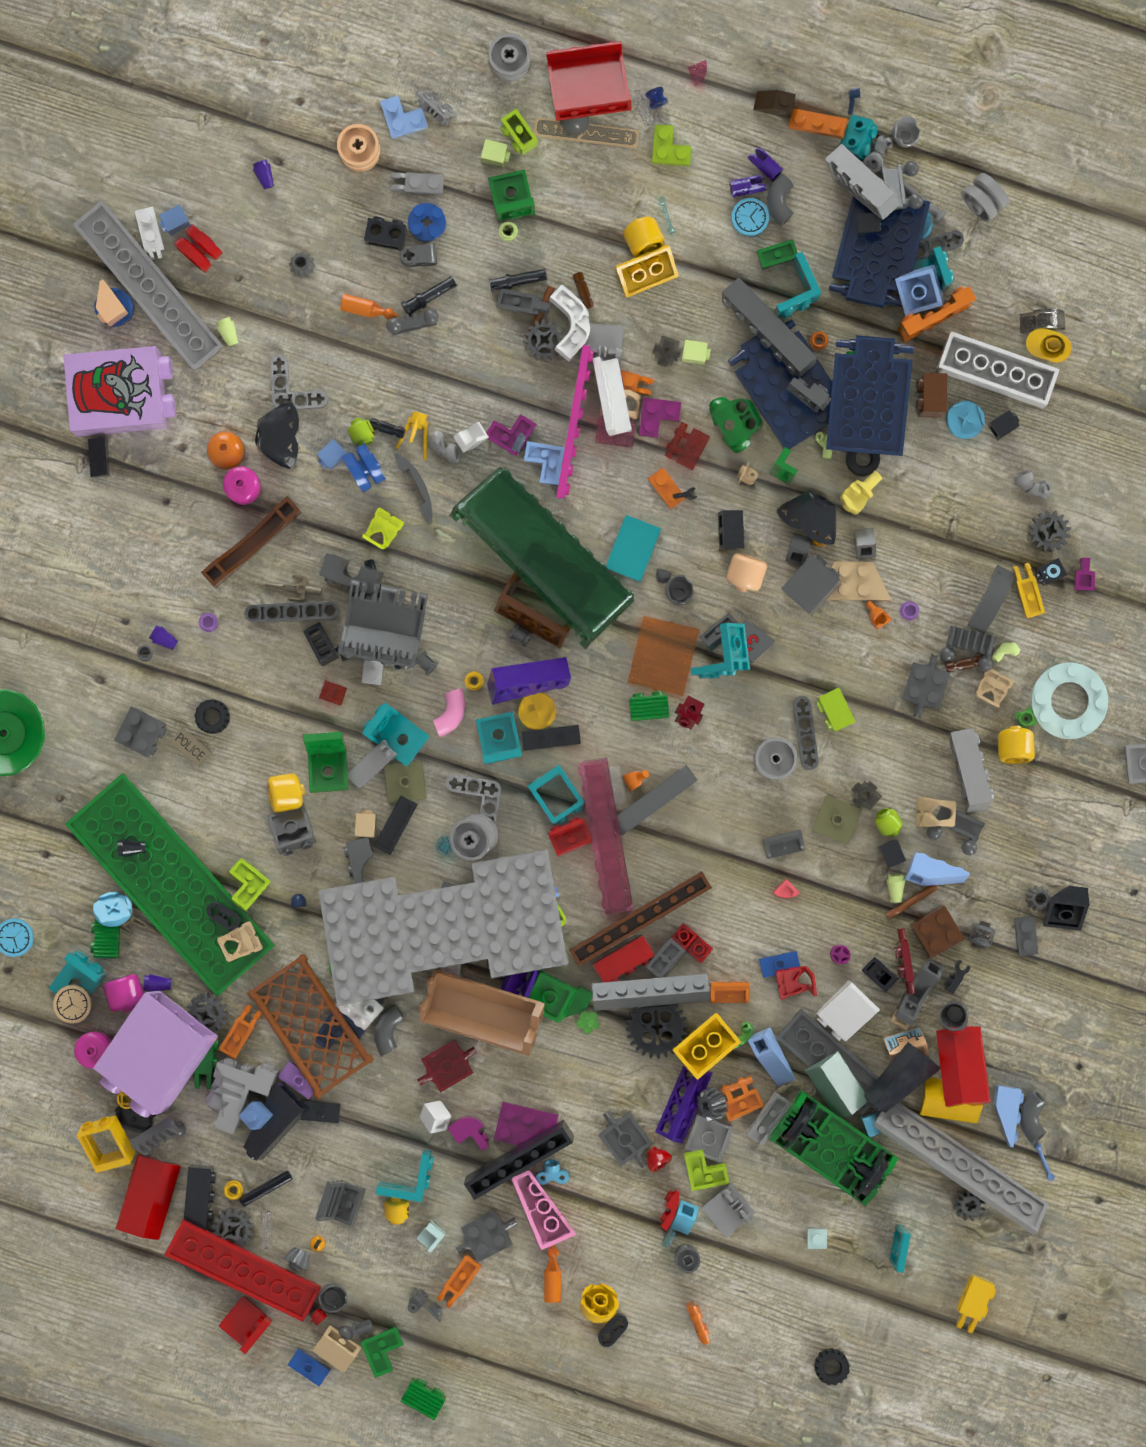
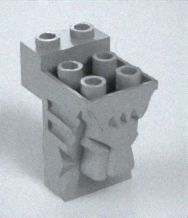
M230 1057L222 1058L217 1062L213 1075L215 1080L205 1100L210 1109L219 1113L215 1128L232 1134L238 1130L241 1123L239 1115L245 1110L251 1092L254 1091L265 1096L270 1094L279 1070L275 1069V1065L265 1062V1064L259 1065L255 1070V1066L246 1063L244 1065L237 1064V1060Z

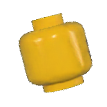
M394 1197L386 1199L384 1202V1216L386 1220L390 1221L391 1224L404 1223L410 1215L409 1201Z

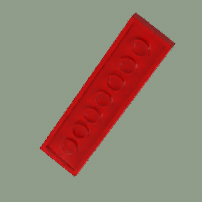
M182 1219L164 1253L165 1256L304 1322L321 1289L320 1285Z

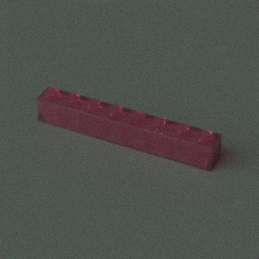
M605 757L585 760L579 763L578 773L583 783L582 794L586 800L585 812L589 817L588 829L593 840L592 851L596 857L595 869L599 874L598 886L602 891V907L605 909V914L627 912L633 909V902L608 759Z

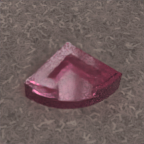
M706 60L688 67L695 86L699 85L706 76Z

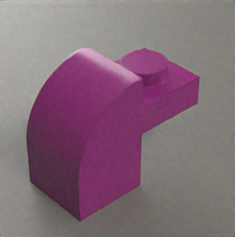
M461 1117L447 1128L458 1144L472 1136L482 1151L489 1147V1137L484 1131L480 1132L479 1130L484 1126V1123L477 1117Z

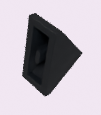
M876 957L861 970L885 993L899 979Z

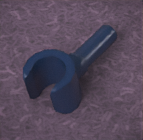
M854 87L849 90L850 103L848 114L850 115L853 114L854 98H860V87Z

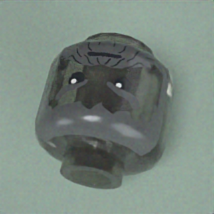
M980 920L979 924L973 923L971 925L968 935V941L971 942L970 946L983 950L991 947L995 930L990 928V923Z

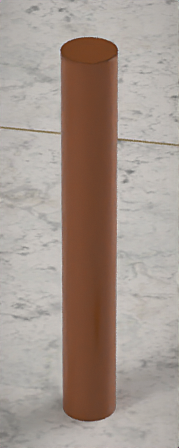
M547 286L542 302L549 303V298L555 288ZM539 312L538 315H535L530 326L535 327V321L540 324L544 313Z
M930 885L886 912V916L890 920L938 890L937 886Z

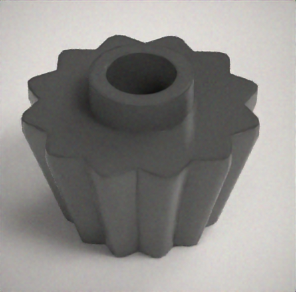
M304 252L300 254L295 253V256L291 257V262L289 263L290 271L294 273V276H299L300 278L308 277L309 273H313V268L315 267L314 259L310 257V254H305ZM304 262L305 266L299 268V263Z
M1035 885L1034 888H1029V892L1025 894L1027 897L1025 902L1028 903V907L1032 908L1033 911L1038 910L1041 912L1043 909H1047L1051 895L1048 894V889ZM1036 895L1041 896V900L1039 902L1035 901Z
M294 1247L283 1259L289 1263L288 1267L298 1271L301 1269L306 1271L310 1255Z

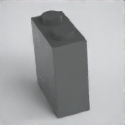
M811 555L781 588L811 616L842 583L839 579L841 575L834 568L829 570L825 566L827 562L819 555L817 558Z

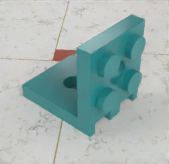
M941 246L933 248L928 257L915 261L913 271L935 265L942 293L947 292L953 283L952 280H954L953 271L948 269L946 263L948 262L945 250L942 251Z
M803 251L795 254L792 263L806 292L776 306L774 314L778 318L782 317L783 320L791 317L793 312L798 309L801 312L810 308V304L818 301L820 294H822Z
M720 624L724 663L690 668L691 676H699V679L720 678L719 676H735L738 671L750 670L745 624Z
M385 702L376 709V715L373 719L365 723L362 734L376 744L386 740L389 747L397 753L395 758L408 767L431 736ZM402 735H407L408 742L405 745L399 744V738Z
M513 711L475 720L485 765L523 757ZM501 729L504 732L501 740L493 738L494 730Z
M73 951L64 958L67 961L66 965L48 989L57 994L60 989L71 985L72 979L77 978L81 982L80 987L85 988L91 996L108 973L103 971L104 968L100 964L88 960L89 957L82 951Z
M424 1150L422 1153L416 1187L379 1181L376 1195L422 1202L424 1192L428 1190L431 1176L427 1174L428 1170L431 1171L433 1167L434 1156H431V1151Z

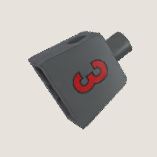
M745 620L743 624H745L749 662L753 663L775 640L748 620Z

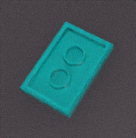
M625 515L605 569L641 582L661 528Z
M897 1224L895 1227L889 1262L897 1272L904 1273L911 1234L904 1225Z

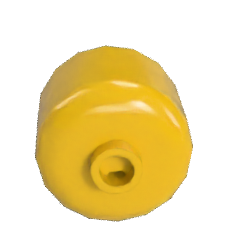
M653 217L637 218L624 229L623 236L634 257H639L661 248L665 244V238Z
M1011 726L1009 729L999 732V760L1008 764H1022L1032 761L1035 758L1034 733L1029 729L1021 728V726Z
M288 773L268 778V796L274 812L294 810L302 806V795H305L303 783L300 784L296 774Z

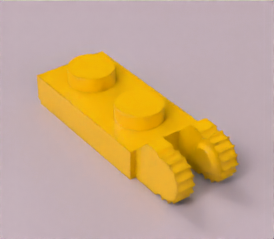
M1029 563L1024 564V570L1028 577L1024 580L1021 578L1018 566L1013 567L1014 577L1017 581L1015 583L1026 619L1045 614L1036 578L1033 576Z

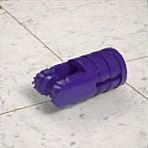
M760 147L755 150V154L751 153L748 156V160L772 182L784 170Z
M763 175L730 180L732 197L766 191V185L761 183L764 180Z

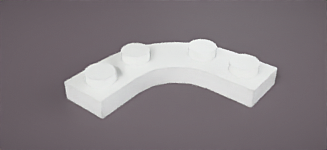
M561 285L550 296L549 301L559 308L569 320L570 331L556 346L555 351L570 362L588 339L590 333L589 314L580 299Z

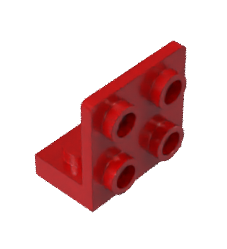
M242 1296L221 1321L219 1327L241 1345L239 1350L246 1354L273 1320L245 1296Z

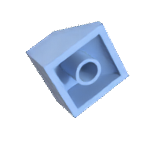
M935 265L917 269L895 278L905 316L943 306L945 301Z

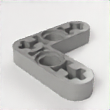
M279 354L272 357L270 362L272 402L275 408L280 406L279 403H276V401L280 400V397H283L284 400H290L289 396H292L291 401L297 410L321 409L327 406L328 396L321 390L290 392L287 359ZM278 359L285 362L284 365H281V372H285V374L279 373L274 375V372L278 373V367L274 365V363L278 362ZM284 378L286 381L285 386L282 388L276 387V379ZM301 395L306 398L304 405L298 406L295 403L297 396ZM308 395H311V399H316L318 395H321L325 400L321 401V404H318L317 401H311L312 405H309Z
M451 775L447 778L446 786L450 791L482 796L480 814L487 817L494 816L493 822L496 824L501 795V786L498 782L460 775ZM457 778V782L463 783V779H467L465 791H461L462 786H456V789H452V785H449V782ZM471 781H477L479 784V789L476 792H471L468 789V784ZM482 782H486V787H491V784H495L498 792L490 795V791L484 790V794H480ZM493 803L495 811L492 814H487L484 811L485 804Z

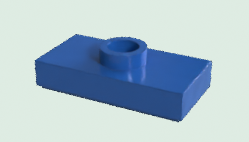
M797 951L759 959L763 978L775 976L777 970L800 967Z
M300 1348L297 1349L288 1363L289 1367L319 1387L331 1370Z

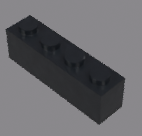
M190 1165L187 1175L184 1220L211 1232V1230H208L209 1222L213 1220V1211H210L211 1203H214L215 1198L212 1184L216 1183L217 1172H214L213 1166Z

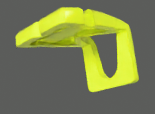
M379 507L374 514V519L372 518L368 530L365 534H362V537L377 547L386 549L398 534L397 532L402 529L404 522L395 516L391 517L389 512ZM376 532H382L383 544L375 542L370 536Z

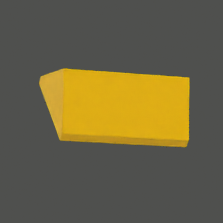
M669 244L615 266V273L626 298L679 277Z
M716 1012L672 1051L682 1065L698 1080L739 1045L741 1041Z
M930 1077L924 1082L920 1115L978 1123L983 1104L945 1107L942 1079Z

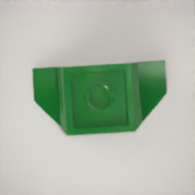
M537 970L539 973L529 999L545 1003L543 1016L559 1023L564 1018L586 1010L593 997L592 991L580 985L578 988H575L542 970ZM528 972L526 982L529 980L531 972Z

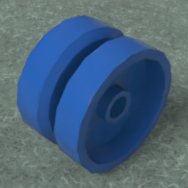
M365 443L356 448L360 460L357 461L351 452L341 456L363 493L371 489V483L367 476L370 475L376 484L386 480L380 470L381 466L374 454L370 453Z

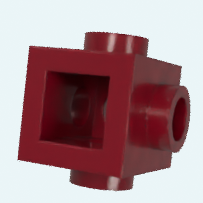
M688 695L684 703H679L674 712L677 714L675 722L684 728L692 730L694 724L699 725L703 717L701 711L705 704Z

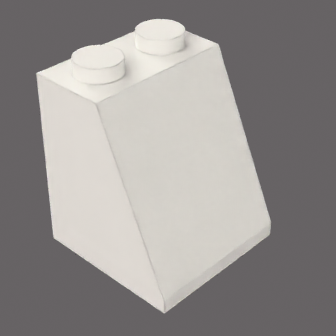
M847 981L816 1014L819 1016L817 1020L824 1027L828 1025L833 1029L831 1034L838 1041L843 1039L846 1042L880 1009L852 982Z

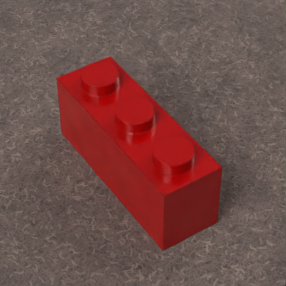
M641 935L596 961L593 965L603 983L617 982L620 980V975L625 973L627 976L636 971V966L641 963L645 966L652 960L651 957L655 955L644 936Z

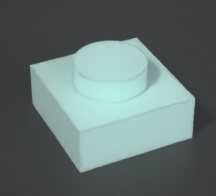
M807 1228V1249H827L826 1228Z

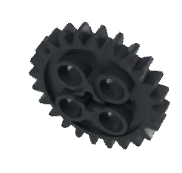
M669 1004L633 1008L635 1014L629 1013L632 1020H626V1023L631 1025V1027H627L626 1031L631 1032L627 1039L633 1038L630 1045H637L636 1052L642 1049V1056L649 1053V1059L653 1057V1054H656L658 1060L660 1059V1054H663L665 1058H667V1052H670L672 1055L675 1054L672 1049L684 1040L681 1036H687L688 1034L683 1031V1029L688 1028V1025L682 1023L687 1018L680 1017L683 1010H676L678 1004L673 1007ZM654 1011L658 1012V1026L662 1027V1029H659V1045H656L655 1029H651L655 1025ZM663 1013H668L671 1016V1021L665 1023L661 1020L660 1016ZM649 1014L652 1017V1021L648 1024L643 1023L641 1020L642 1015ZM669 1032L672 1035V1040L670 1042L663 1041L661 1037L663 1033ZM645 1033H650L653 1036V1041L645 1043L642 1040V1036Z

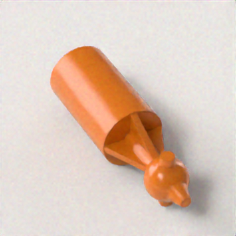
M348 294L343 295L341 311L369 318L381 315L386 319L398 317V314L393 309L386 308L384 310L372 300Z
M554 1244L547 1250V1255L550 1259L547 1268L544 1270V1302L548 1303L561 1302V1269L556 1260L559 1252Z

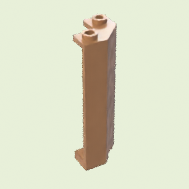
M437 969L434 970L432 976H428L426 981L428 994L425 1001L421 1002L418 1008L420 1022L530 1056L537 1039L536 1033L539 1023L542 1022L545 1003Z

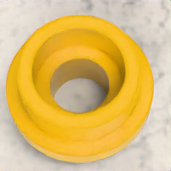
M473 671L466 675L465 685L468 689L476 691L483 686L484 679L479 672ZM472 678L478 679L476 685L471 684Z
M236 1180L229 1181L224 1187V1194L230 1200H237L243 1194V1186ZM236 1187L237 1193H232L230 1188Z

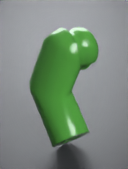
M744 1022L741 1025V1034L738 1037L741 1043L736 1046V1049L747 1044L753 1035V1025L749 1022Z

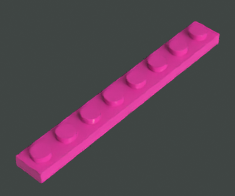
M583 345L556 496L563 499L565 495H569L570 484H567L568 476H572L574 465H570L571 457L576 456L577 446H574V440L579 438L580 427H577L578 419L582 420L584 408H580L581 400L586 399L587 389L583 388L585 381H589L590 370H587L588 362H592L594 351L590 350L591 346Z

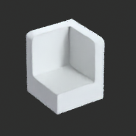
M476 422L467 430L453 436L463 453L474 449L489 438L480 422Z
M441 1101L424 1104L420 1119L429 1133L447 1130L451 1115Z

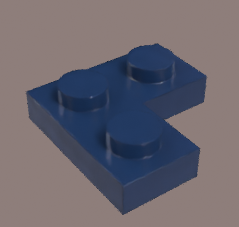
M332 1012L330 1013L325 1022L331 1021L332 1016H334ZM342 1013L360 1040L366 1029L363 1030L361 1027L356 1026L353 1020ZM324 1023L318 1034L327 1036L330 1028L329 1024ZM340 1025L332 1026V1037L338 1038L339 1035L342 1036L344 1031ZM317 1036L315 1042L326 1048L327 1038ZM330 1039L328 1046L329 1050L336 1041V1039Z

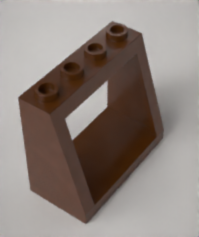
M531 543L498 598L494 611L519 624L524 629L532 631L533 634L560 649L593 593L598 580L592 574L579 570L576 565L563 561L559 555L547 552L543 546ZM531 561L538 563L585 590L564 627L511 597Z

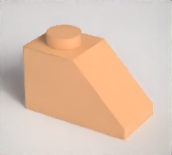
M102 279L99 283L96 309L99 313L96 316L102 324L107 323L111 327L129 313Z

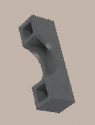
M370 837L346 842V847H344L345 857L350 859L351 864L348 866L349 875L354 877L355 884L364 882L363 868L366 862L374 856Z

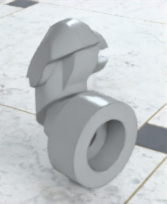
M884 135L879 136L872 143L871 151L873 152L869 153L863 161V164L873 173L878 172L882 168L885 151L893 146L892 139L886 138Z
M436 430L429 434L428 441L430 447L439 457L442 456L449 463L460 462L461 450L458 444H449L446 448L441 431Z
M1032 470L1023 471L1013 476L1015 484L1020 485L1023 490H1026L1025 493L1039 498H1047L1050 495L1052 488L1046 480L1031 483L1034 479Z

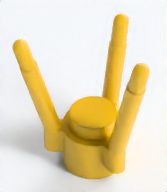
M412 412L404 428L406 430L403 438H399L395 447L399 449L410 426L412 428L409 439L410 443L413 442L416 430H422L423 428L424 461L427 460V428L429 422L426 421L427 415L420 412Z

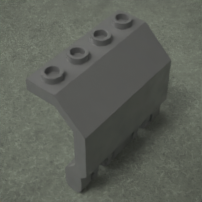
M352 579L345 626L338 654H342L346 658L358 657L367 662L378 661L383 665H399L403 669L414 668L421 640L428 594L420 592L418 605H416L418 592L413 591L411 604L403 603L406 594L405 589L400 590L399 601L397 602L399 588L382 585L380 597L378 598L380 585L375 584L373 587V597L365 595L368 587L367 582L363 581L361 593L359 594L361 581Z

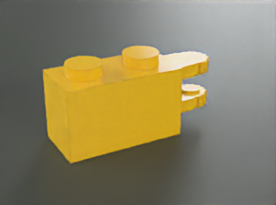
M972 1273L970 1274L956 1307L957 1311L961 1313L956 1327L961 1329L966 1317L969 1316L972 1319L968 1325L967 1332L973 1333L977 1322L981 1321L982 1317L985 1318L989 1307H987L989 1300H992L995 1296L996 1289L993 1282Z

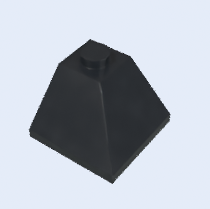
M1068 886L1052 896L1043 926L1081 931L1090 905L1088 888Z

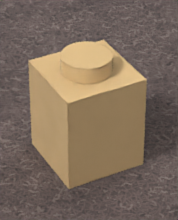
M361 810V813H356L355 836L375 837L377 814H372L373 810Z

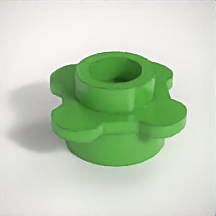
M1031 708L1015 713V718L1019 722L1018 726H1021V728L1036 725L1037 720L1034 718Z

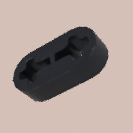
M213 902L208 905L206 909L207 915L214 921L228 929H236L240 926L241 917L232 909L219 902ZM219 906L218 910L222 912L223 915H212L213 911L211 910V907ZM226 915L228 917H233L234 915L236 917L235 921L237 922V924H232L230 926L229 920H227L224 917Z
M618 1313L606 1323L598 1334V1340L602 1346H612L628 1327L627 1317ZM622 1318L624 1326L622 1327L619 1325L616 1329H614L616 1325L615 1320H621ZM612 1331L613 1333L610 1335L611 1341L606 1340L604 1342L602 1335H608Z

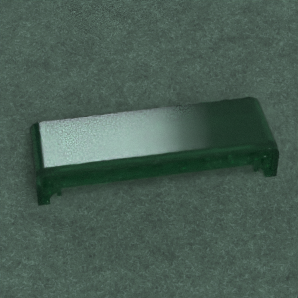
M498 467L453 507L449 515L455 522L459 519L463 520L462 524L464 526L467 524L575 631L574 635L576 637L580 635L582 641L579 644L585 650L635 601L633 592L628 588L625 589L620 584L619 578L611 575L607 571V567L602 562H598L593 557V553L588 548H584L580 544L579 539L566 530L562 522H557L552 517L551 511L543 508L539 504V500L533 494L530 495L525 490V486L520 481H516L512 477L511 472L505 467Z

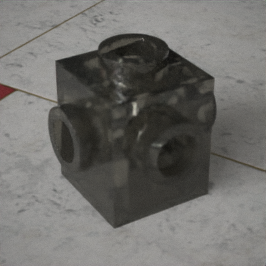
M661 336L659 344L655 343L652 354L655 355L654 360L657 361L658 365L668 367V365L672 366L674 361H678L681 351H678L680 341Z
M858 781L851 789L853 793L850 795L853 798L852 802L857 807L861 808L863 806L867 811H870L882 796L876 791L878 788L871 781L868 783L866 781L862 783ZM864 791L867 793L866 798L862 795Z

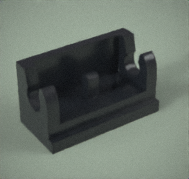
M722 510L718 512L719 551L744 549L743 510Z
M118 1105L115 1109V1115L124 1129L143 1133L154 1125L156 1114L143 1117L131 1108L124 1109Z

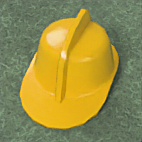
M1036 329L1029 334L1026 340V347L1030 354L1050 362H1062L1071 354L1072 346L1068 337L1053 330Z

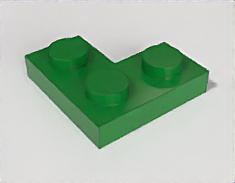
M397 1326L360 1341L375 1378L393 1371L387 1352L404 1345Z

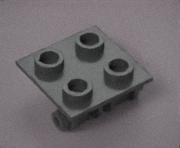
M414 1288L408 1303L409 1312L416 1313L423 1306L441 1322L443 1316L442 1308L436 1302L432 1304L427 1299L428 1295L422 1289L417 1290Z

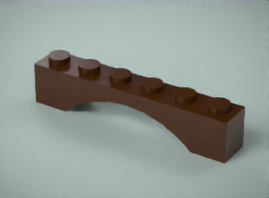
M286 496L243 539L208 565L201 572L202 575L217 589L302 512Z

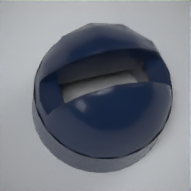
M295 894L291 899V907H306L305 897L302 894Z

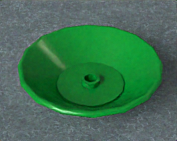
M0 689L1 777L13 776L29 768L40 755L45 741L44 720L37 706L24 694L9 689ZM3 730L7 731V735L5 737L1 735V732Z

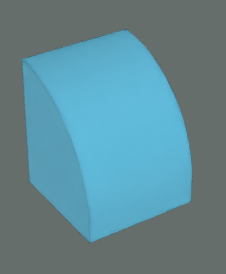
M878 1110L860 1117L869 1138L881 1133V1131L873 1126L879 1113Z
M681 1200L670 1228L688 1235L696 1220L699 1207Z

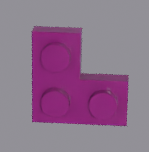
M643 397L639 436L658 438L660 420L679 422L681 402Z
M520 414L511 430L494 420L486 432L489 437L487 439L517 457L537 424Z

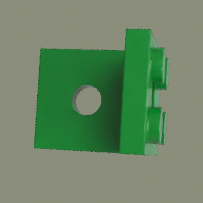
M525 169L488 178L498 224L509 219L517 220L521 219L520 217L535 215V203L533 197H531ZM509 188L516 190V195L512 198L507 197L505 194Z
M342 731L303 734V742L308 754L310 793L349 790L347 751ZM326 768L333 769V774L327 777L323 775V771Z

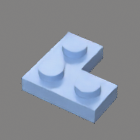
M398 96L380 101L392 139L428 128L422 108L404 113Z
M527 441L524 461L543 464L540 483L559 485L565 447Z

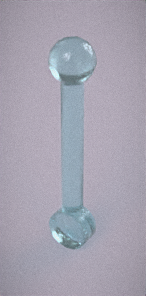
M660 196L658 201L662 204L669 227L667 229L668 233L672 235L675 233V228L671 224L665 205L666 198Z

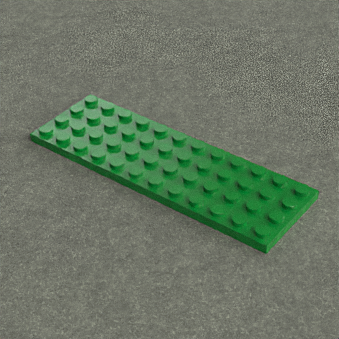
M124 773L119 775L65 823L201 980L216 994V997L276 946L248 913L231 901L233 896ZM128 839L145 842V853L124 858L123 856H118V841ZM213 902H219L238 913L241 917L239 927L251 921L256 931L255 936L259 937L263 949L257 952L253 951L249 955L228 962L217 939L234 929H228L211 919L206 911L208 905ZM219 906L211 907V910L213 911L212 915H223V913L218 910ZM227 915L224 917L229 920L230 926L237 924L234 915L233 917H228ZM227 940L224 946L229 954H234L239 943Z

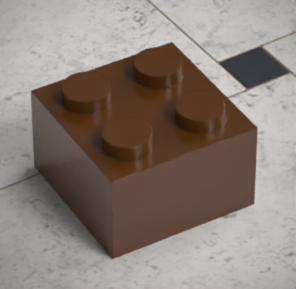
M924 373L919 378V381L916 382V393H919V398L916 400L915 410L919 412V417L942 418L947 412L948 373Z
M945 905L938 906L909 924L929 958L937 956L965 939Z

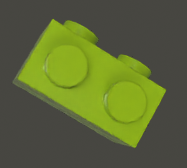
M517 108L501 118L502 126L500 129L505 137L509 136L513 141L511 145L516 153L520 152L523 156L538 146L537 137Z
M840 688L817 698L816 706L820 713H824L826 717L824 722L828 730L832 729L834 733L856 722Z

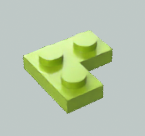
M655 124L652 164L690 166L691 146L673 144V125Z
M242 858L238 860L228 873L242 884L241 888L231 898V901L245 912L271 883L270 880Z
M703 1149L684 1153L691 1191L730 1184L725 1163L707 1167Z

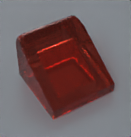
M325 680L319 699L342 705L347 688Z

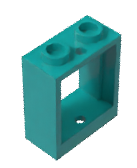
M560 765L528 785V788L553 824L557 822L560 825L568 819L566 815L571 812L575 815L584 809L582 806L585 803ZM560 774L578 802L554 818L536 789Z

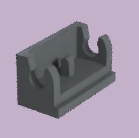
M801 830L763 838L767 859L805 850Z
M670 938L648 963L646 968L658 978L667 977L687 951Z

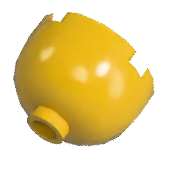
M590 1284L584 1289L580 1297V1310L583 1316L592 1323L608 1322L614 1317L619 1307L618 1295L612 1287L606 1284Z

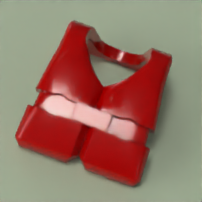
M807 966L787 968V970L781 969L775 972L779 998L781 1000L807 990L814 997L817 996L815 976ZM806 972L811 979L812 985L801 984L797 980Z

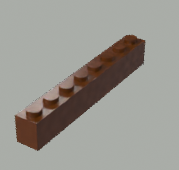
M700 871L571 947L569 951L577 965L581 966L712 887L704 873Z

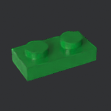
M793 239L756 251L762 270L792 261L795 254L798 253Z

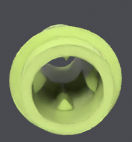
M504 222L500 225L499 235L505 241H512L517 236L518 229L514 223Z
M230 317L216 322V329L228 347L239 343L234 321Z
M889 874L886 881L890 902H902L905 886L904 875Z

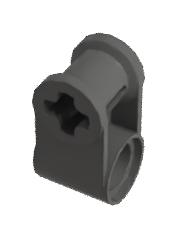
M435 244L405 247L400 254L401 263L405 267L433 266L438 264ZM408 253L411 255L410 261L406 258Z

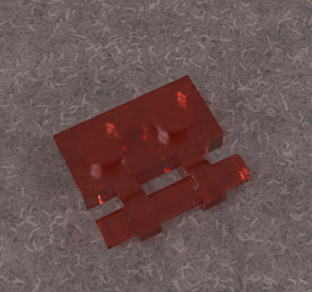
M681 422L679 428L675 429V435L671 443H668L664 456L671 459L674 453L679 455L676 463L693 471L710 436L693 428L691 434L685 432L688 424ZM683 438L687 441L683 449H680L677 446Z

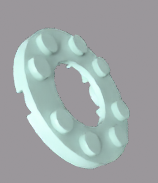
M1062 663L1050 667L1039 676L1031 692V709L1039 726L1049 734L1061 739H1077L1092 733L1102 723L1108 709V694L1102 679L1092 669L1078 663ZM1065 682H1073L1080 685L1088 696L1086 711L1081 717L1073 720L1059 717L1051 705L1053 691Z

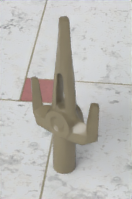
M292 575V578L301 580L299 584L265 583V586L298 594V597H290L289 601L303 602L306 594L321 596L322 588L307 586L308 581L305 576ZM284 586L296 587V589L284 588Z
M132 905L130 918L120 925L121 929L130 934H133L134 931L127 927L128 924H133L159 936L162 935L158 930L134 915V911L143 913L134 905ZM134 920L139 921L140 923L144 924L145 926H142V925H140V924H138V923H135Z

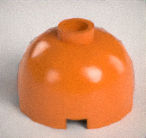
M223 431L216 433L207 444L208 459L219 469L230 470L239 466L245 458L246 449L244 443L238 435L232 432Z

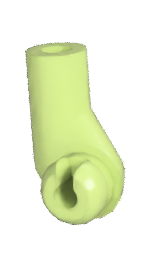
M825 432L816 433L815 439L823 448L822 458L831 459L832 450H826L827 434Z
M1013 642L1003 643L997 648L991 658L999 662L1005 654L1018 655L1020 648Z

